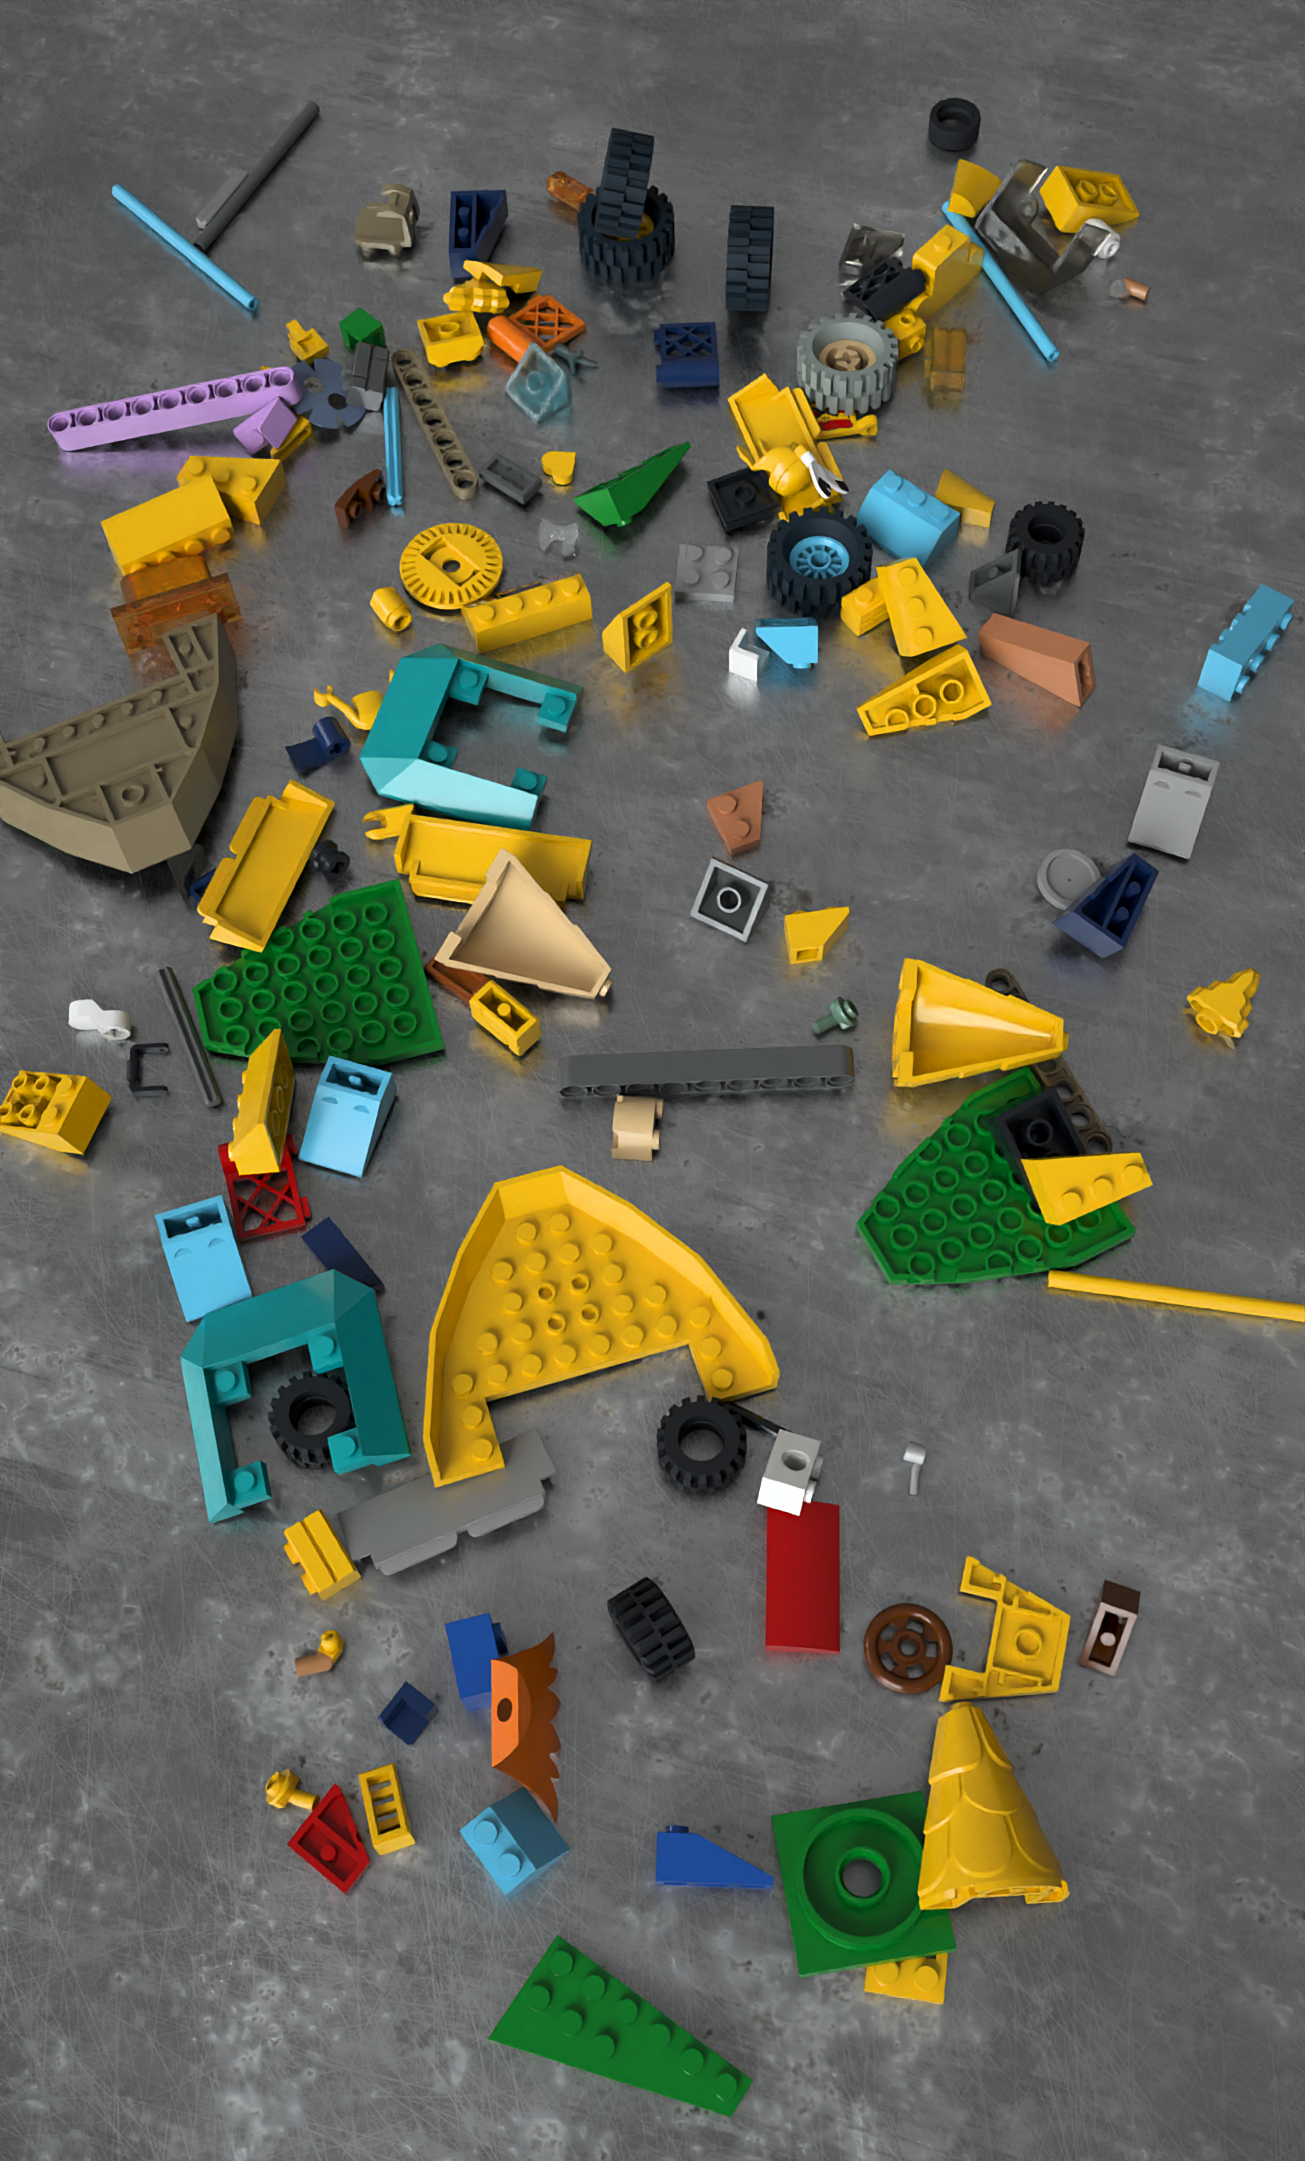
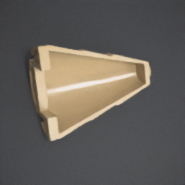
M501 848L485 874V885L456 932L450 931L434 960L450 968L495 976L496 979L538 986L539 990L589 999H596L598 995L605 997L614 980L609 978L612 972L610 966L577 925H572L548 892L543 891L515 855Z

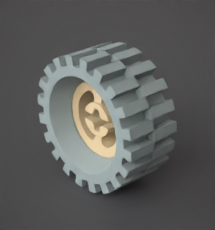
M842 313L834 314V319L829 320L827 316L820 318L819 325L815 322L809 324L808 331L803 330L800 340H798L796 375L798 388L803 390L809 404L816 401V408L821 411L825 407H829V413L837 415L838 410H845V415H853V410L858 409L860 414L868 412V406L871 405L876 409L881 406V400L886 402L890 398V393L894 392L896 384L899 348L897 337L893 338L894 332L890 328L884 330L885 323L880 320L872 323L871 316L864 315L863 319L857 318V313H849V317L843 318Z

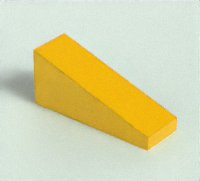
M293 411L297 421L278 449L274 447L271 449L270 455L272 459H279L283 462L313 434L309 420Z

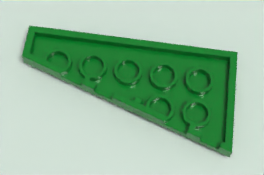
M559 1935L555 1937L488 2038L490 2041L730 2118L753 2080Z

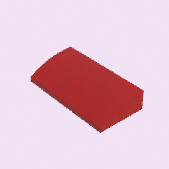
M811 1501V1503L804 1502L799 1516L767 1506L765 1651L840 1653L839 1505Z

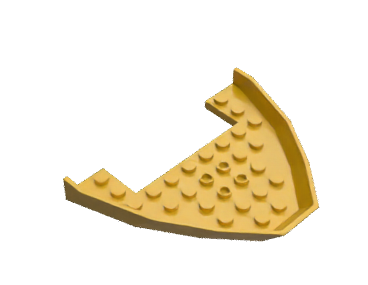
M562 1165L495 1182L457 1252L430 1331L423 1443L435 1488L505 1467L486 1402L684 1345H688L708 1402H711L712 1396L719 1398L720 1403L733 1401L777 1388L780 1370L769 1340L704 1259L632 1203Z

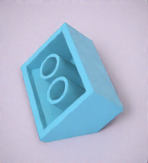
M889 469L871 487L855 518H857L856 527L863 524L867 529L866 537L871 536L874 544L898 559L916 557L923 570H925L957 537L960 513Z

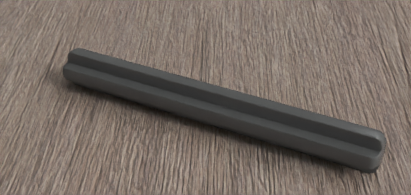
M171 967L159 969L156 972L157 980L203 1100L207 1107L219 1105L222 1103L223 1098L175 974Z

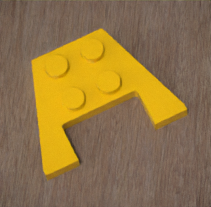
M967 1556L960 1591L997 1601L984 1673L946 1665L938 1701L951 1702L1057 1693L1071 1616L1032 1592H1026L1006 1580L1007 1577L1002 1574L998 1575L981 1565L977 1559Z

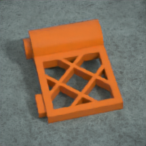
M549 294L545 296L538 295L528 301L527 307L507 318L504 315H499L492 318L487 324L486 335L491 342L524 368L532 370L541 363L545 354L555 348L557 343L563 344L585 331L586 323ZM548 306L555 313H542L539 311ZM523 320L535 321V326L523 325L520 322ZM538 321L555 322V327L538 326ZM558 322L570 323L573 326L570 328L558 327ZM538 335H552L554 338L544 342Z

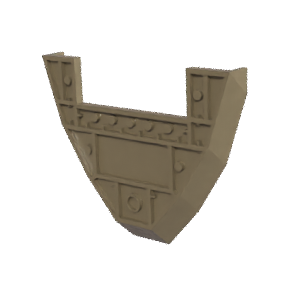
M218 612L161 634L179 675L8 743H5L0 731V818L6 823L65 853L128 873H135L191 850L221 790L238 730L236 655Z

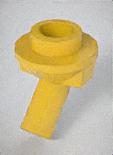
M285 1769L281 1773L279 1771L275 1772L265 1787V1792L267 1793L266 1802L277 1808H284L287 1802L313 1811L319 1804L320 1797L296 1788L299 1777L290 1769Z

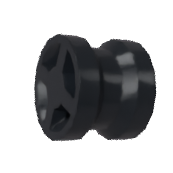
M325 840L317 845L309 859L314 867L322 869V875L328 880L338 878L346 871L350 864V857L345 852L339 851L337 844L332 840Z

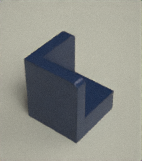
M406 1681L379 1715L378 1720L404 1743L412 1746L439 1712V1709L435 1703Z

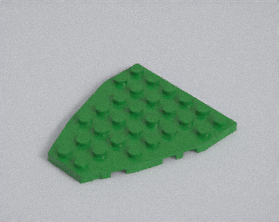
M395 879L336 894L328 899L329 904L314 913L312 910H309L302 914L303 919L288 928L283 925L273 931L262 953L245 948L240 952L242 956L228 967L225 965L221 966L214 972L211 978L203 980L192 988L206 1050L249 1058L274 1029L282 1030L292 1063L326 1064L330 1055L362 1065L381 1066L445 1049L400 880Z
M1028 1066L971 1093L963 1101L962 1105L951 1116H948L941 1123V1126L897 1167L890 1181L874 1198L873 1204L857 1221V1231L890 1285L973 1283L1049 1271L1050 1269L1075 1267L1135 1236L1136 1229L1117 1201L1062 1225L1046 1223L1041 1210L1036 1208L997 1148L983 1116L1041 1087Z

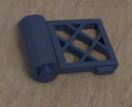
M715 322L659 324L660 329H654L655 345H660L661 365H656L657 383H662L663 389L719 386V358ZM698 333H710L704 339L696 336ZM678 334L680 337L673 340L666 335ZM687 341H690L693 344H695L690 349L683 346V344ZM704 349L712 355L700 356L697 353ZM674 350L682 354L679 357H667Z

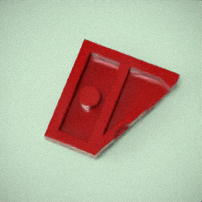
M335 1783L287 1845L344 1894L348 1895L372 1862L344 1793Z

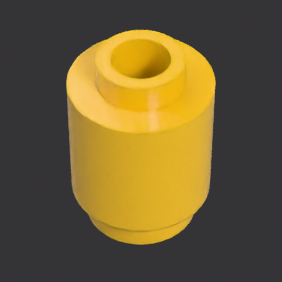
M382 587L374 592L370 606L386 627L394 631L405 629L412 621L411 609L393 587Z

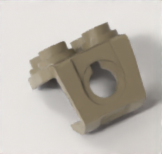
M401 184L384 185L382 195L389 196L388 202H369L359 214L354 232V240L364 250L369 251L377 248L388 249L391 253H399L404 247H411L414 230L420 215V208L412 188Z

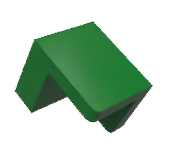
M360 307L339 322L343 343L350 349L358 342L365 343L369 339L381 347L386 344L383 324Z

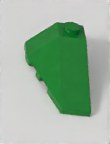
M688 441L671 446L642 461L641 465L617 474V478L606 483L601 482L573 499L579 507L604 526L617 524L618 527L627 525L634 521L633 515L643 510L691 447Z

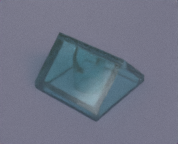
M531 341L503 390L536 423L542 424L572 405L570 375L536 342Z

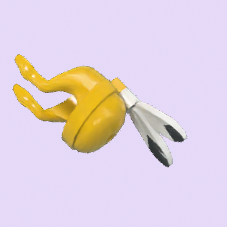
M760 438L759 444L764 456L756 463L747 450L740 445L737 446L740 458L748 464L751 470H766L770 473L769 486L777 494L785 497L795 495L806 487L811 478L817 491L826 499L831 495V488L842 494L849 492L847 485L839 477L816 463L817 459L804 444L798 445L792 442L790 446L781 445L771 450L770 446Z

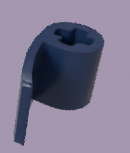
M329 716L320 719L313 726L312 732L315 738L299 744L286 746L285 749L296 768L302 771L320 766L342 756L350 748L351 742L337 719Z

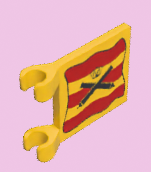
M816 401L810 404L822 431L821 436L816 440L855 434L864 436L875 435L878 433V421L875 415H867L856 421L854 410L853 415H845V410H838L836 415L829 413V407H825L822 411L817 409Z

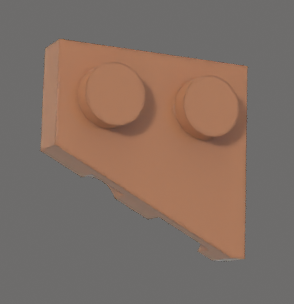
M762 780L706 800V807L731 856L760 846L763 801Z

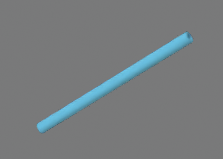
M116 184L113 187V196L249 310L257 308L259 304L258 298L124 186Z
M949 200L946 201L942 206V211L955 229L971 238L970 241L984 249L982 268L1049 362L1056 360L1060 355V351L964 215L947 211Z

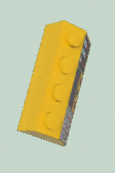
M573 570L462 605L460 608L479 655L592 619L591 596L581 574Z

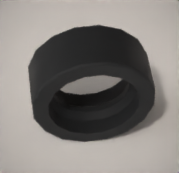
M947 98L939 101L933 106L929 117L928 132L930 139L937 146L947 150H962L970 147L979 135L981 121L979 109L975 104L966 99ZM956 119L965 122L968 126L952 129L942 125L941 122Z

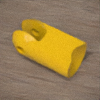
M414 803L368 812L362 822L380 821L381 828L364 834L372 840L399 836L405 815H416Z

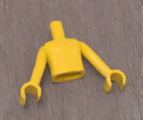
M390 669L389 673L390 683L394 675L393 669ZM327 685L326 694L318 692L317 688H314V701L317 705L325 707L332 703L347 716L357 729L371 730L384 699L382 693L378 690L360 693L352 698V708L333 694L331 685Z

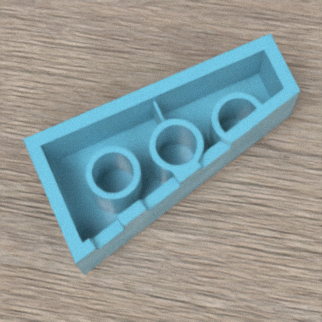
M1262 584L1245 604L1242 613H1238L1235 616L1229 630L1225 629L1219 637V642L1217 644L1213 643L1209 648L1197 686L1228 702L1232 700L1237 692L1242 694L1251 678L1248 675L1251 671L1256 673L1265 659L1264 652L1266 650L1270 652L1273 650L1280 637L1278 634L1280 629L1286 631L1292 622L1294 614L1291 613V609L1295 600Z

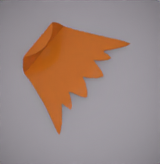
M552 1632L544 1641L532 1648L510 1656L491 1659L492 1768L513 1777L532 1790L548 1807L555 1823H557V1795L551 1777L559 1779L560 1776L554 1761L549 1757V1754L558 1752L561 1749L557 1732L550 1723L560 1707L559 1698L548 1689L558 1674L557 1669L549 1667L555 1651V1638Z

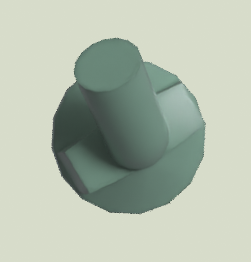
M838 997L829 1005L832 1013L813 1022L812 1027L817 1034L838 1024L842 1029H847L857 1024L856 1017L859 1013L851 1000H844Z

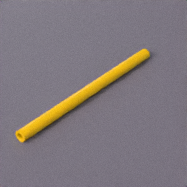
M1051 1269L1048 1275V1287L1305 1322V1304Z

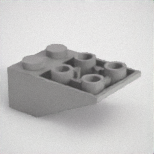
M1158 744L1127 841L1190 859L1220 761Z

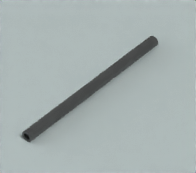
M310 101L193 242V245L204 253L319 113L320 108L315 102Z

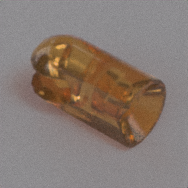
M562 171L549 175L546 181V189L551 196L578 211L581 202L586 203L585 197L589 193L594 195L592 188Z

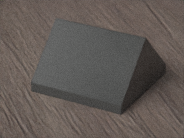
M712 857L690 916L747 942L770 906L771 883L716 857Z

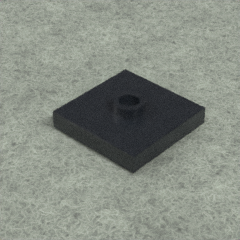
M750 467L707 481V488L727 532L782 512L779 499L775 491L769 486V478L765 470L753 471Z

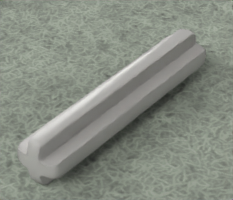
M237 168L196 217L199 228L205 229L244 182L248 177L246 170Z

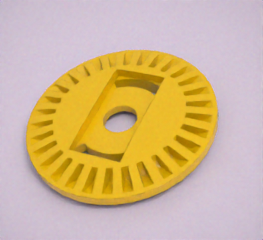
M463 523L440 524L422 531L408 543L400 560V574L406 590L419 602L438 609H459L462 605L487 597L498 585L503 572L502 552L496 541L482 529ZM454 560L459 562L461 566L456 572L450 573L443 569V565L448 561Z

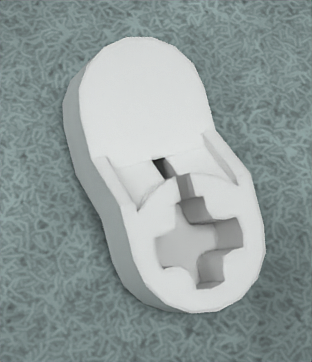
M92 999L77 1000L69 1005L68 1022L75 1029H97L107 1041L126 1039L131 1034V1015L125 1011H103Z

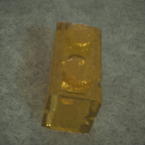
M934 327L931 339L925 340L924 357H930V361H925L924 378L929 379L930 391L947 390L948 392H961L965 379L966 330L965 328H951L948 330L947 327Z

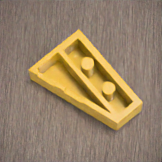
M1120 1151L1021 1159L1045 1222L1055 1225H1062L1153 1185L1140 1152Z

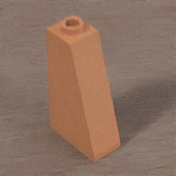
M993 613L989 620L980 627L978 640L983 656L1064 700L1081 707L1096 687L1089 642Z

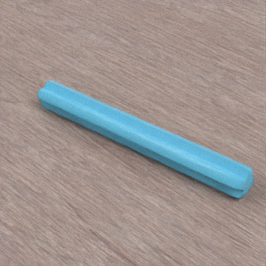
M393 386L392 388L386 387L383 394L387 498L390 505H401L404 501L400 404L398 389Z

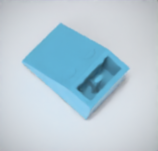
M329 1055L317 1084L299 1160L362 1178L397 1092L393 1074Z
M222 1195L155 1215L164 1253L187 1322L202 1318L207 1313L253 1297L231 1212Z

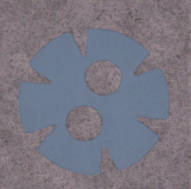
M314 358L316 372L304 360L291 367L302 390L300 401L291 406L297 414L300 415L312 408L309 422L331 429L338 428L336 414L346 426H351L362 418L366 411L363 406L357 407L348 404L345 409L337 410L328 403V397L334 393L341 394L345 398L347 397V392L342 391L345 376L339 378L343 368L341 364L327 359ZM308 377L320 379L324 385L323 391L320 393L308 391L304 386L305 379Z

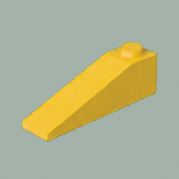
M957 644L930 658L857 706L856 710L868 735L872 736L905 730L908 727L934 725L936 722L966 719L992 705L968 650Z

